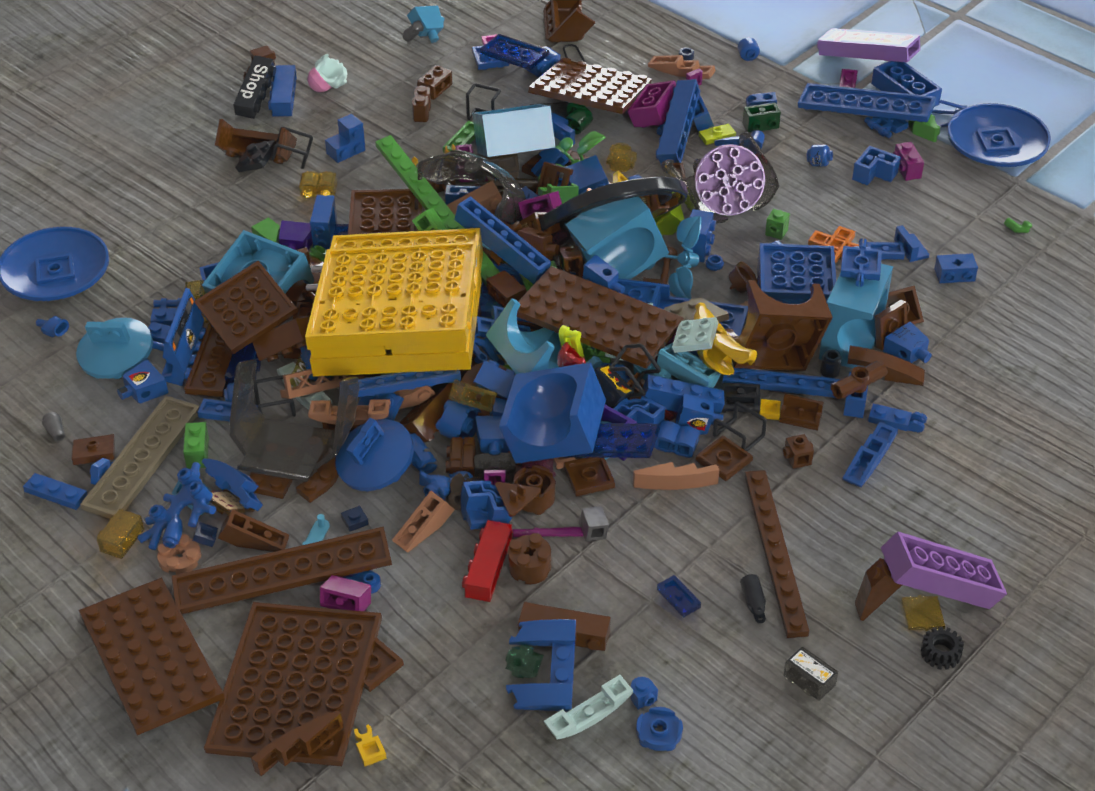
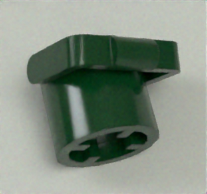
M568 103L566 108L567 117L565 119L568 120V126L575 130V134H580L593 121V114L584 105Z

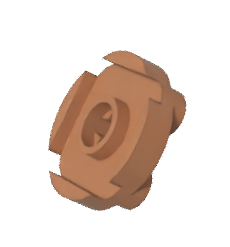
M182 534L180 542L176 544L175 548H167L163 543L160 544L157 554L159 566L167 573L171 571L181 574L192 571L197 567L198 560L201 559L198 543L192 541L193 539H190L188 535ZM182 554L183 556L179 558V556L175 555Z

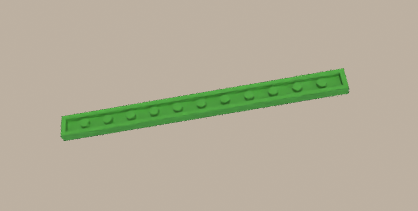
M391 135L375 141L377 149L425 210L434 208L444 223L446 230L465 229L454 220L455 215ZM483 251L481 278L487 287L486 279L500 272Z

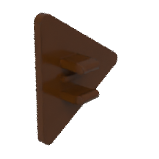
M503 482L495 483V487L510 517H514L541 493V489L538 487Z

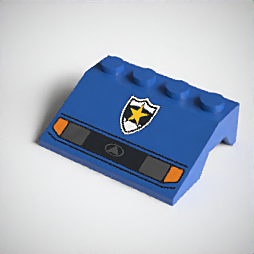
M185 288L166 337L163 358L166 360V364L161 375L166 379V382L183 386L185 379H188L191 372L190 365L193 366L197 356L195 352H198L201 345L200 338L203 339L206 332L204 318L188 288Z

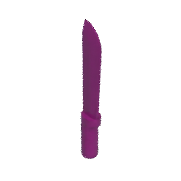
M581 527L513 529V537H521L533 533H538L542 537L584 536Z

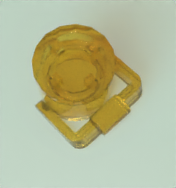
M615 143L610 147L606 164H609L610 169L615 172L618 170L626 172L634 168L637 153L632 151L631 146L628 144Z

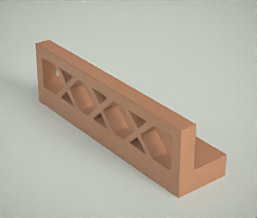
M312 369L283 375L285 389L280 390L281 398L292 399L340 387V382L358 380L356 375H337L332 378L318 376L317 381L309 383L307 379L312 374ZM296 377L301 381L298 386L291 387V378Z

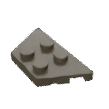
M701 297L664 308L668 312L684 317V320H694L695 306L701 302L705 303L706 308L719 322L729 320L727 311Z

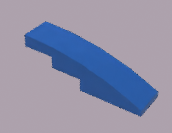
M879 422L873 434H870L865 444L860 446L845 472L843 480L861 488L888 451L898 434V429Z

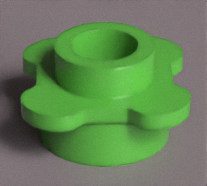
M318 245L314 246V248L312 247L309 255L324 262L327 250Z

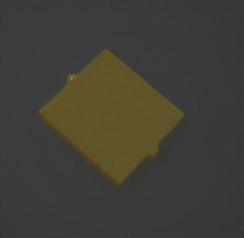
M918 595L917 597H902L901 601L909 630L928 631L934 627L936 629H939V627L945 629L938 596L922 597Z

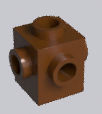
M802 434L786 438L783 455L785 459L789 460L792 468L812 465L814 448L806 435Z

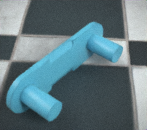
M323 514L317 515V521L314 523L303 545L322 541L325 537L330 523Z

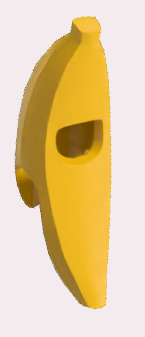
M700 302L696 304L694 320L715 317L706 308L705 303ZM719 321L712 349L696 350L700 359L707 367L723 375L734 374L732 359L740 364L748 362L749 365H752L757 357L756 350L741 346L727 333Z

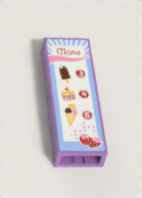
M832 28L817 42L819 55L909 62L921 50L920 35Z

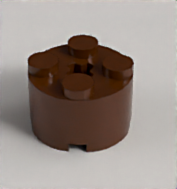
M533 465L532 468L526 469L524 467L515 474L514 484L541 489V493L522 510L541 515L553 505L555 501V479L549 469Z
M538 533L511 540L508 549L509 573L512 578L518 582L519 580L525 581V584L529 585L544 581L551 571V547L549 543Z

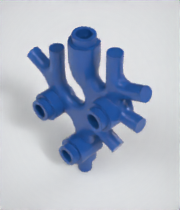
M194 462L191 469L182 468L178 472V481L183 487L177 495L166 493L163 496L165 502L171 503L168 510L161 505H154L150 508V516L145 518V522L147 525L154 524V526L138 535V540L141 543L151 539L148 546L149 549H157L164 529L163 545L167 548H175L176 544H179L183 532V524L179 515L184 507L193 505L188 521V526L193 528L196 527L199 516L202 513L214 514L216 512L215 506L207 504L211 501L213 494L199 478L201 466L199 463Z

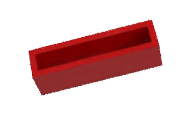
M487 520L485 528H481L480 542L475 544L474 559L469 561V573L463 577L462 588H465V598L491 602L508 553L509 544L512 540V524Z

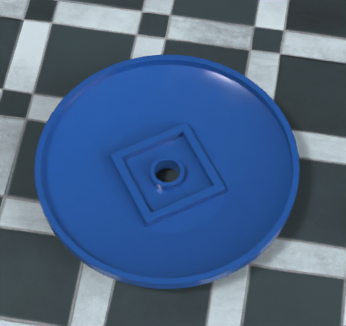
M998 103L976 104L961 109L949 121L947 131L951 144L961 154L979 163L998 167H1017L1033 163L1046 154L1051 142L1047 126L1038 117L1021 108Z
M75 227L41 229L19 238L3 252L0 257V282L11 294L27 300L53 301L68 298L87 290L101 279L109 264L108 249L100 237L84 229Z

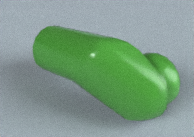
M1007 218L1004 222L1005 226L1016 233H1028L1032 227L1029 221H1024L1021 225L1011 218Z

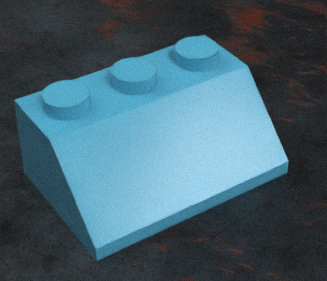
M673 343L660 349L657 364L660 368L665 369L670 375L678 378V381L714 388L721 374L707 367L700 358L688 351L674 353Z

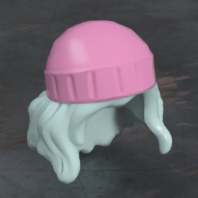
M325 54L317 60L315 67L308 73V84L315 92H326L332 87L337 89L347 83V69L343 66V63H339V60L330 59L328 57L329 54Z

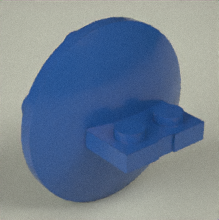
M369 418L366 423L355 428L342 441L337 451L335 462L338 475L349 487L365 492L382 489L393 482H397L412 462L414 454L413 439L408 430L394 420H374Z

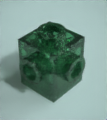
M526 644L512 647L506 655L505 661L507 665L505 669L512 671L511 674L518 678L537 677L544 655L533 651L534 648Z

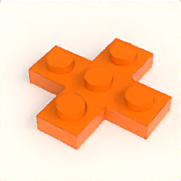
M839 226L833 235L815 230L808 240V245L834 246L835 264L842 257L843 246H859L852 243L856 231Z

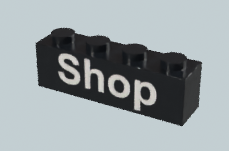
M254 56L233 104L235 115L254 119L256 114L259 113L261 102L266 97V90L271 86L272 76L276 74L277 68L274 65L273 59Z

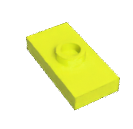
M729 123L699 131V137L705 145L713 144L718 139L736 136L735 130Z

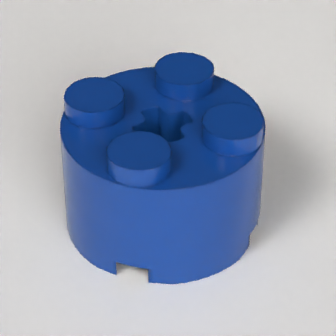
M458 398L453 401L448 400L444 405L442 417L437 421L436 429L439 430L441 435L452 439V437H462V439L464 437H473L476 433L475 416H478V412H481L478 407H472L473 405Z

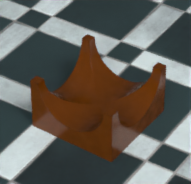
M748 280L746 284L748 314L745 327L740 336L736 335L733 329H726V331L741 346L756 350L757 357L752 365H749L748 362L740 364L732 359L734 368L806 371L833 318L820 284H812L810 288L811 297L807 302L802 304H786L766 295L759 288L755 280Z

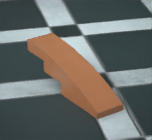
M682 55L653 56L648 63L650 68L679 77H686V73L701 69L703 71L702 79H710L716 71L714 65L700 66L698 60L684 61Z
M673 462L633 471L634 488L654 490L689 489L718 484L719 480L717 464L697 469L695 463L675 467Z

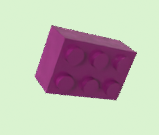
M675 80L647 84L628 109V114L634 128L664 124L666 114L669 112L670 100L673 98V89L676 87Z

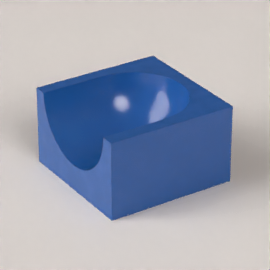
M591 362L515 374L499 425L515 463L593 453L606 398Z

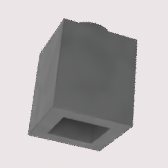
M602 506L583 508L579 524L585 540L606 539L609 523Z

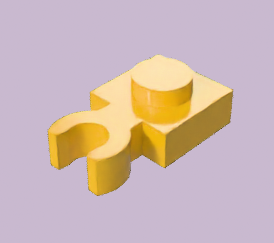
M369 724L366 725L367 733L360 734L358 729H354L355 739L358 742L356 743V748L364 767L387 759L386 752L378 735L373 737L372 728Z

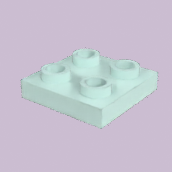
M717 318L681 321L672 346L674 353L712 349L718 327Z

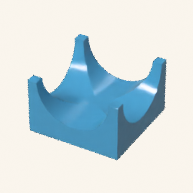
M243 230L202 286L205 292L208 293L256 261L262 264L285 294L297 281L303 280L306 284H313L315 279L304 253Z
M511 298L487 332V338L515 374L558 368L557 357L560 351L558 333L546 328L533 332L519 331L517 311L520 303ZM593 356L586 362H591L594 370L602 364L600 358Z

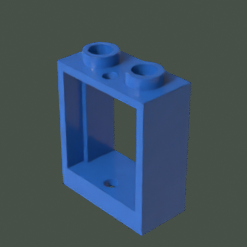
M316 196L310 220L313 248L318 245L326 250L330 249L337 227L335 196Z

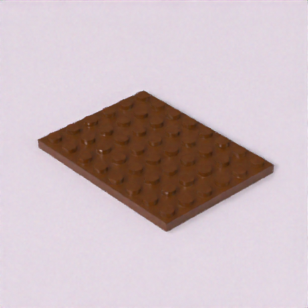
M253 602L223 690L225 699L219 701L204 746L205 753L251 758L268 744L292 729L338 710L341 713L344 727L312 755L308 756L302 752L291 762L342 767L362 695L364 681L368 673V666L372 658L371 655L375 647V640L381 625V613Z

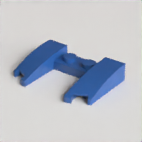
M552 619L520 622L519 627L521 629L516 637L511 636L509 645L552 646L550 683L506 685L507 693L513 692L517 703L513 705L514 709L561 711L563 709L565 712L570 711L573 698L576 620Z

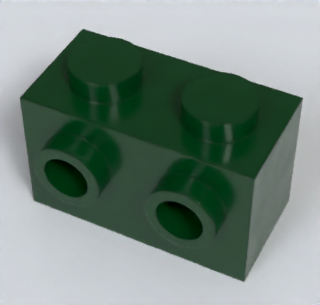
M776 102L744 107L742 124L747 133H752L755 130L777 129L780 125L781 111Z

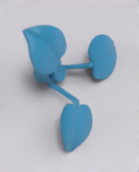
M701 216L686 218L677 227V239L682 242L681 246L686 251H683L678 256H664L665 258L677 259L683 265L676 268V273H672L668 280L670 291L676 297L691 299L693 274L690 268L696 267L699 263L698 254L693 253L691 248L696 245L699 239ZM655 262L654 264H652L651 266H649L648 268H646L645 270H650V269H652V268L654 267V265L656 264V262Z

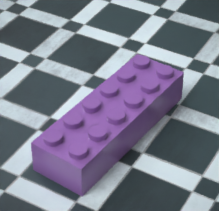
M901 532L894 534L881 547L884 560L891 572V577L897 584L986 609H991L1007 595L991 559Z

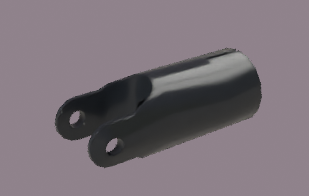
M748 574L740 580L747 607L754 615L755 621L757 623H764L766 620L764 613L766 599L757 575Z

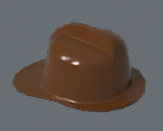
M742 261L728 275L732 284L730 289L735 288L740 293L747 291L746 284L748 280H755L757 283L756 275L752 269Z

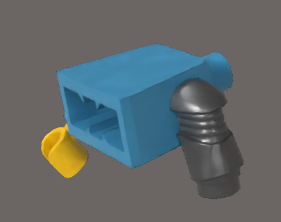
M414 7L407 14L412 26L404 30L403 39L408 42L418 35L420 37L428 36L431 43L438 41V33L444 27V17L441 16L439 7Z

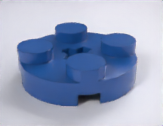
M650 708L649 712H646L644 715L642 713L637 720L636 734L639 738V743L642 747L656 751L674 750L683 734L681 719L679 720L675 716V712L669 708ZM658 726H662V729L664 731L658 732L654 729H657Z

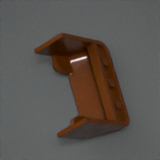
M550 0L546 4L543 14L545 38L548 41L577 42L584 38L588 30L595 24V21L581 12L582 0Z
M220 119L215 146L225 152L226 156H243L248 145L272 140L277 142L279 134L233 128L226 121ZM281 127L278 144L295 148L297 138L286 128ZM278 147L273 162L278 164L287 162L292 151Z

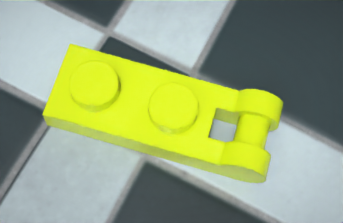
M562 325L558 333L561 345L568 342L571 348H574L584 358L580 341L581 332L569 330V327Z

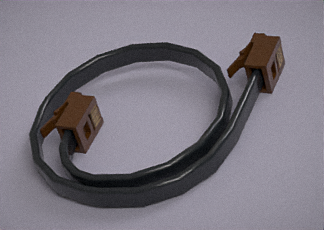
M648 177L631 179L586 191L547 213L534 212L519 221L523 228L531 227L552 234L561 230L560 223H558L561 221L562 228L568 231L565 224L573 220L577 215L614 201L638 196L650 209L653 218H657L684 203L688 192L686 184L678 178Z

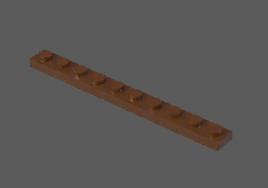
M766 471L745 472V481L786 637H808L809 627Z

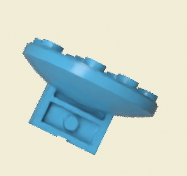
M114 318L104 322H87L85 325L87 333L82 337L77 346L76 357L80 367L88 375L97 379H119L126 372L147 360L153 347V338L144 323L132 318Z

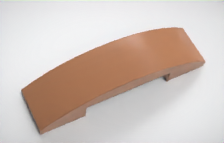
M390 399L370 400L369 405L332 406L331 400L311 401L308 416L311 419L328 424L362 425L369 418L379 420L388 417L391 401Z

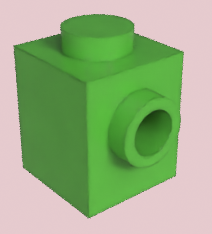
M773 209L767 218L765 235L782 240L788 231L790 213Z

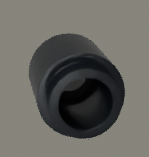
M827 350L822 356L820 373L826 378H835L840 373L842 358L838 351Z

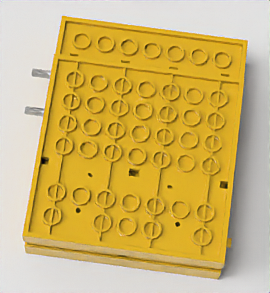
M480 228L334 235L330 249L326 251L323 265L311 266V272H321L319 283L306 285L307 291H316L305 335L307 349L311 351L310 364L313 377L471 369L482 282L483 246Z

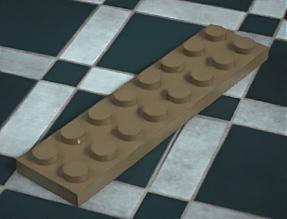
M165 396L80 504L81 509L118 521L184 435L186 423H193L196 419L200 406Z

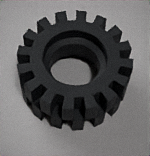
M935 627L931 631L928 630L923 637L921 656L922 658L925 657L924 661L926 663L931 662L930 666L933 668L935 665H938L937 669L940 670L942 666L947 670L950 668V665L954 668L956 663L959 664L964 649V642L961 636L957 637L956 631L951 633L950 628H947L945 631L943 627H939L938 630ZM944 645L948 647L950 651H940L936 649L934 646Z

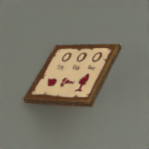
M228 490L211 491L213 497L210 503L216 506V511L220 514L224 512L229 514L232 509L240 513L255 511L252 508L246 509L239 502L240 498Z

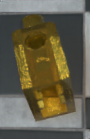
M455 379L449 399L463 405L492 412L497 393ZM477 394L482 395L480 401H477L476 399Z

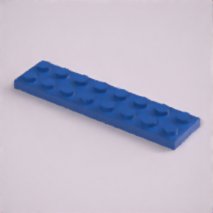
M807 83L798 101V108L928 122L936 103V97Z

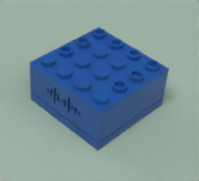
M760 243L757 285L766 295L782 303L802 304L810 300L812 284H820L826 301L828 300L836 283L834 246Z

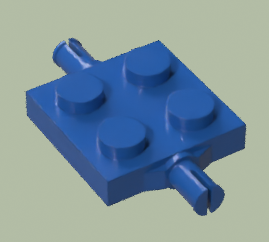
M863 238L859 240V246H843L840 276L856 278L855 284L858 287L859 282L860 287L864 285V279L879 281L881 273L882 250L866 247L867 240L864 239L863 242Z

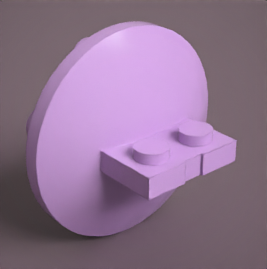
M722 145L709 151L698 164L695 173V189L700 201L708 209L721 215H738L749 210L761 197L765 185V173L758 157L750 150L738 145Z

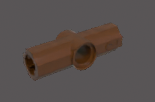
M879 360L865 367H854L850 375L831 384L833 396L837 399H843L854 392H865L867 385L887 375L888 370L885 363Z

